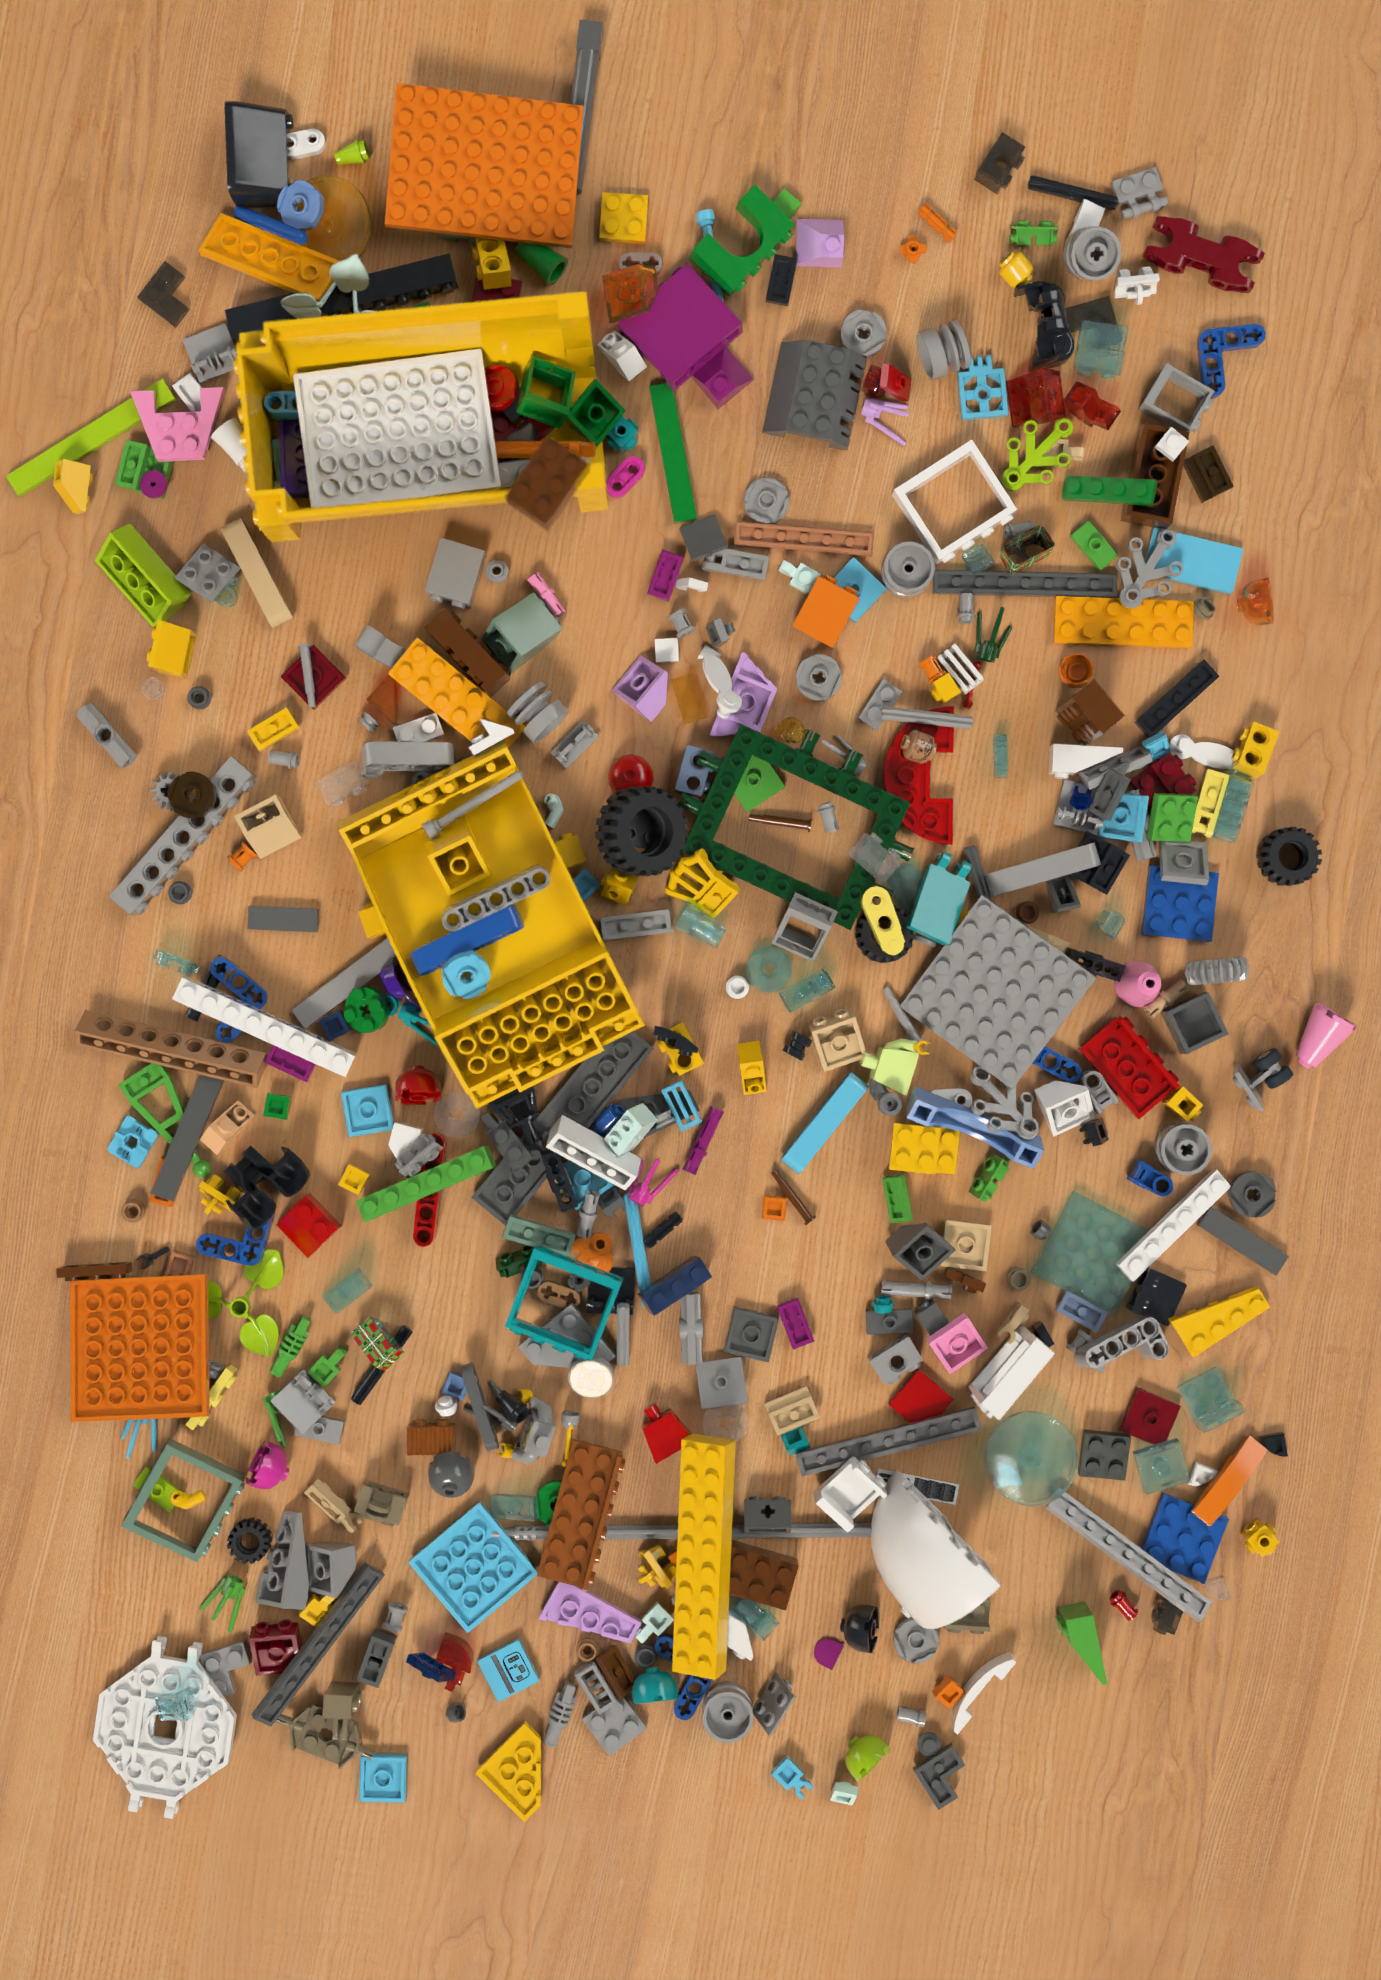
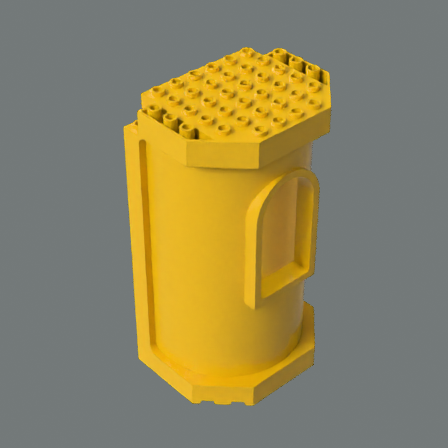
M577 292L263 323L264 331L239 333L240 342L236 343L237 358L234 359L235 373L239 374L240 383H236V392L238 398H241L242 407L238 408L240 422L244 424V431L241 432V442L243 447L246 446L247 455L243 456V465L245 471H248L249 480L245 481L247 495H250L252 501L256 502V510H253L254 524L258 525L259 530L271 542L300 540L302 522L507 503L505 496L511 487L482 492L311 508L310 498L292 499L284 488L275 489L276 473L272 440L279 439L278 420H274L269 416L264 405V399L271 392L295 391L293 374L481 349L484 368L496 364L509 368L515 374L519 387H521L524 368L532 355L576 372L570 404L571 408L593 379L597 380L595 367L591 366L595 364L587 293ZM532 377L530 392L559 403L561 388ZM275 403L272 405L271 409L277 410L282 406V404ZM567 419L560 429L555 428L548 434V436L556 441L589 442L570 428ZM603 440L598 447L595 446V456L589 457L591 460V464H589L590 472L573 495V497L578 498L581 513L609 510Z

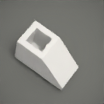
M617 331L607 334L597 344L619 374L628 381L647 367L636 347Z
M398 1121L394 1123L389 1147L396 1159L408 1149H411L414 1154L417 1152L413 1145L426 1135L423 1134L424 1128Z
M729 1609L727 1647L731 1648L737 1657L741 1659L747 1658L751 1661L753 1649L746 1620Z

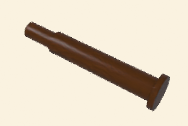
M749 815V821L762 822V824L807 829L808 832L811 829V818L809 820L771 815Z
M776 1169L771 1172L778 1186L805 1220L804 1224L807 1225L813 1221L816 1216H812L788 1182L782 1178Z

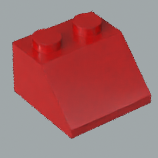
M311 1193L305 1195L277 1224L280 1230L307 1258L315 1253L342 1227Z

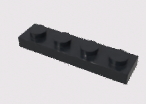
M1205 659L1202 660L1134 723L1148 738L1156 735L1220 676Z

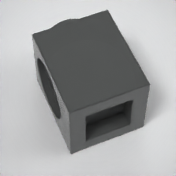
M933 1299L921 1302L916 1307L918 1310L914 1312L930 1336L949 1323Z

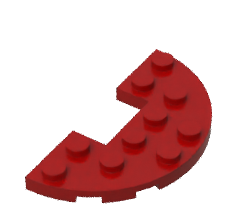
M954 706L939 707L929 711L954 714ZM908 722L896 735L888 749L883 769L884 790L911 803L902 821V824L909 831L933 843L953 845V798H930V761L920 764L906 759L903 756V749L900 745L905 735H909L911 731L918 730L934 738L937 744L936 753H953L954 727Z

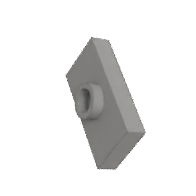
M321 1416L303 1435L296 1428L294 1435L339 1445L345 1420Z

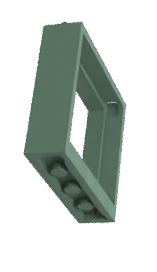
M168 1438L127 1511L121 1527L198 1562L201 1555L205 1557L211 1547L209 1541L212 1535H218L222 1527V1523H220L224 1515L228 1516L234 1505L231 1502L235 1495L239 1496L245 1485L243 1483L244 1474ZM172 1455L232 1483L196 1548L136 1520Z

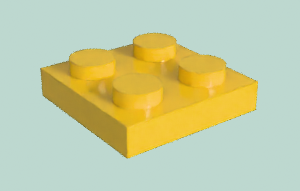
M602 192L600 241L646 244L648 195Z

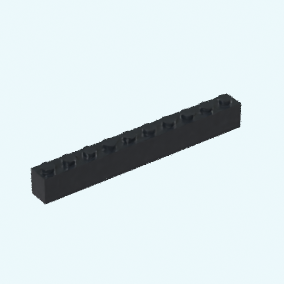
M450 253L369 273L368 287L365 290L357 291V305L360 313L364 310L382 311L390 305L396 304L401 306L408 304L409 300L417 298L425 300L431 298L433 294L452 293L459 286ZM336 286L324 305L319 308L321 310L320 317L354 314L352 291L345 293ZM294 293L225 310L230 334L234 342H240L239 333L264 331L263 323L296 320L297 318L287 312L280 304L283 298Z

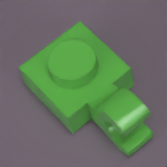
M340 1346L330 1358L323 1354L307 1373L325 1388L341 1370L337 1363L348 1351Z

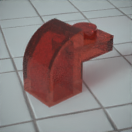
M1076 381L1064 399L1068 410L1077 419L1090 427L1096 425L1109 430L1121 413L1119 406L1100 399L1095 388Z
M447 1632L435 1660L452 1667L445 1690L454 1692L456 1685L461 1686L465 1672L470 1674L474 1662L473 1651L467 1641Z

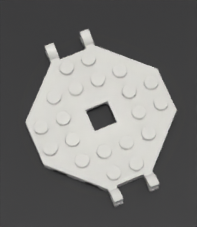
M157 1636V1640L152 1641L151 1656L99 1694L93 1741L98 1748H102L108 1757L106 1760L116 1774H120L126 1782V1788L131 1793L128 1811L137 1813L139 1807L143 1806L145 1796L167 1800L164 1818L173 1819L175 1813L179 1812V1799L231 1761L237 1714L199 1662L203 1643L194 1642L188 1648V1659L163 1655L167 1644V1637ZM156 1715L174 1717L177 1720L175 1739L154 1736Z

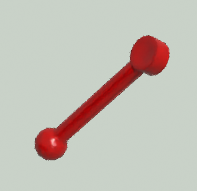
M976 661L973 663V666L979 670L981 663ZM973 689L968 692L967 699L963 702V707L970 709L973 704L971 700Z

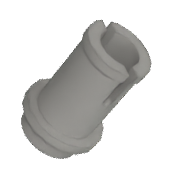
M1032 520L1013 525L1008 523L1003 528L1005 539H1012L1034 527Z
M971 593L959 594V614L957 619H959L961 624H971L973 619H975V614H973L974 595Z
M270 750L268 763L288 766L289 769L297 768L299 765V754H296L295 751H290L289 753Z
M832 802L818 805L819 810L817 812L821 814L825 833L839 830L840 827L834 812L835 805H832Z
M899 1705L896 1721L914 1724L916 1728L924 1727L927 1713L923 1712V1709L918 1711Z

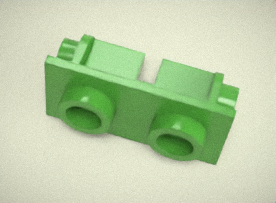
M1016 221V225H1010V228L1015 229V232L1010 234V243H1014V245H1031L1032 236H1036L1035 245L1052 246V243H1057V234H1053L1054 229L1059 230V227L1053 226V221H1039V226L1030 225V221Z
M991 1153L990 1157L984 1162L978 1177L972 1182L969 1193L984 1202H987L988 1199L991 1200L998 1188V1185L993 1183L994 1178L1001 1182L1009 1170L1008 1165L1010 1163Z

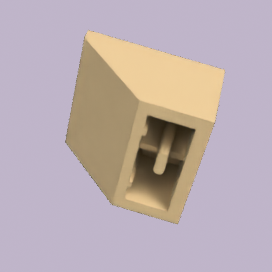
M274 795L234 816L245 838L260 859L302 838L282 798L278 795Z

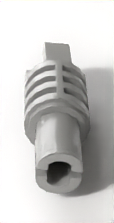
M566 1680L562 1692L557 1691L548 1717L549 1727L543 1741L549 1747L555 1748L557 1746L561 1731L567 1726L576 1701V1697L573 1696L576 1688L574 1682Z

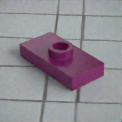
M662 550L647 595L667 602L670 601L684 561L683 556Z
M275 1045L272 1046L265 1061L266 1064L305 1082L309 1081L316 1066L315 1063Z
M798 1297L776 1305L793 1350L814 1342Z

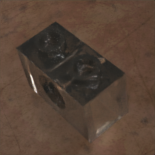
M1002 132L978 169L974 180L998 195L1001 188L1006 189L1013 178L1010 174L1014 168L1018 170L1025 160V157L1022 156L1025 146ZM997 162H1004L1007 167L1001 168L997 165Z

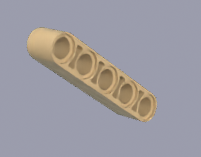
M242 517L221 527V531L271 627L275 628L293 619L292 612Z

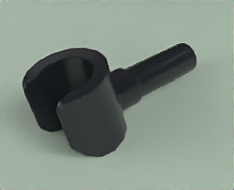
M166 1246L155 1253H145L139 1256L136 1261L144 1258L147 1264L140 1269H146L153 1264L155 1259L169 1252L170 1249Z

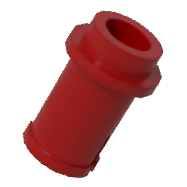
M1117 1590L1111 1594L1109 1598L1111 1605L1116 1607L1125 1616L1127 1621L1137 1616L1139 1611L1126 1598L1125 1592Z

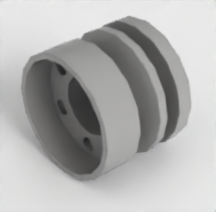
M957 320L949 321L948 326L944 323L940 324L939 335L934 328L917 333V347L920 359L930 380L933 381L947 376L948 365L953 372H958L960 367L962 369L970 367L971 356L968 340Z
M543 681L525 690L514 701V704L507 712L510 718L518 716L515 720L516 725H521L528 721L523 733L533 744L542 740L553 731L569 713L568 708L559 699L550 704L548 703L553 692L551 690L544 692L547 685Z

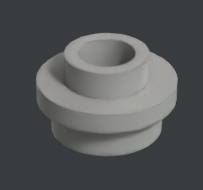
M493 560L486 566V576L491 582L502 583L507 579L509 569L505 562ZM496 567L501 568V573L498 575L493 574V569Z

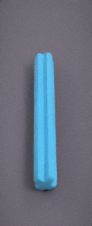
M628 1192L624 1194V1201L626 1203L625 1207L639 1292L650 1286L651 1282L638 1204L628 1198L630 1194Z

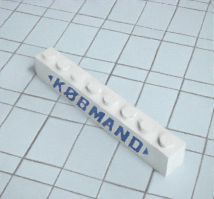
M188 976L182 977L172 998L179 1003L346 1077L357 1054Z

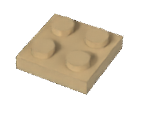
M945 1219L943 1238L956 1251L942 1262L940 1266L987 1272L992 1225Z

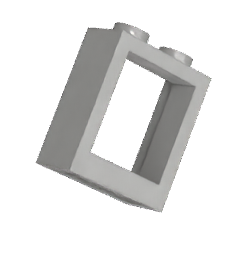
M1166 363L1140 405L1139 410L1169 428L1172 427L1186 432L1193 431L1195 433L1202 422L1199 419L1203 411L1207 412L1214 401L1211 399L1214 390ZM1167 380L1201 399L1187 424L1153 405Z
M795 892L779 924L772 944L814 962L838 911ZM790 916L822 929L817 941L787 928L786 925Z

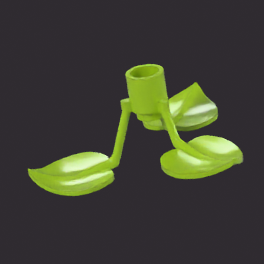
M274 1249L265 1250L263 1259L258 1265H245L244 1276L249 1281H253V1284L245 1296H238L231 1303L225 1299H220L222 1296L221 1288L215 1282L208 1280L209 1319L215 1318L221 1313L220 1303L230 1308L233 1316H244V1318L250 1319L251 1322L245 1323L240 1330V1341L246 1349L266 1357H271L276 1349L279 1338L278 1326L275 1320L267 1314H262L256 1319L250 1315L248 1311L251 1308V1303L248 1298L257 1284L262 1289H272L281 1282L284 1268L279 1251ZM255 1254L254 1256H252V1257L250 1258V1262H251V1259H256L257 1254Z

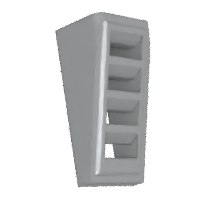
M596 1660L587 1662L575 1670L574 1675L598 1715L619 1702ZM593 1669L594 1673L585 1678L584 1674ZM598 1678L599 1682L590 1687L588 1683ZM602 1686L604 1687L605 1690L601 1691L597 1695L593 1694L594 1691L598 1690ZM608 1695L610 1697L601 1704L598 1703V1700Z

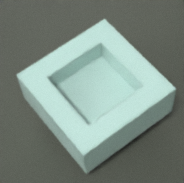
M835 1782L831 1791L830 1801L853 1806L858 1796V1787L852 1786L848 1782Z

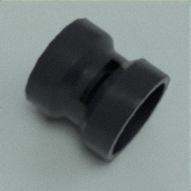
M792 1030L790 1034L791 1042L789 1041L788 1044H785L782 1051L802 1061L805 1057V1047H810L813 1040Z

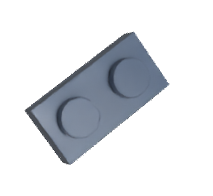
M1065 1290L1055 1308L1059 1313L1095 1332L1099 1331L1108 1314L1107 1311L1068 1290Z

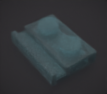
M915 858L883 872L891 890H894L893 894L900 909L905 911L904 913L913 909L923 879Z

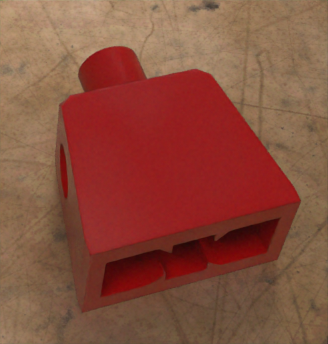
M653 1403L644 1409L649 1421L643 1424L642 1429L653 1459L657 1464L681 1450L682 1439L692 1433L671 1408L661 1413L656 1403Z

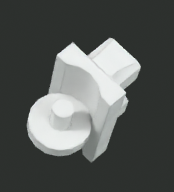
M1142 267L1139 269L1137 276H1131L1128 269L1119 270L1116 277L1114 298L1126 297L1127 299H1134L1136 305H1141L1143 297H1150V295L1156 294L1157 283L1160 280L1159 273L1154 274L1151 267Z

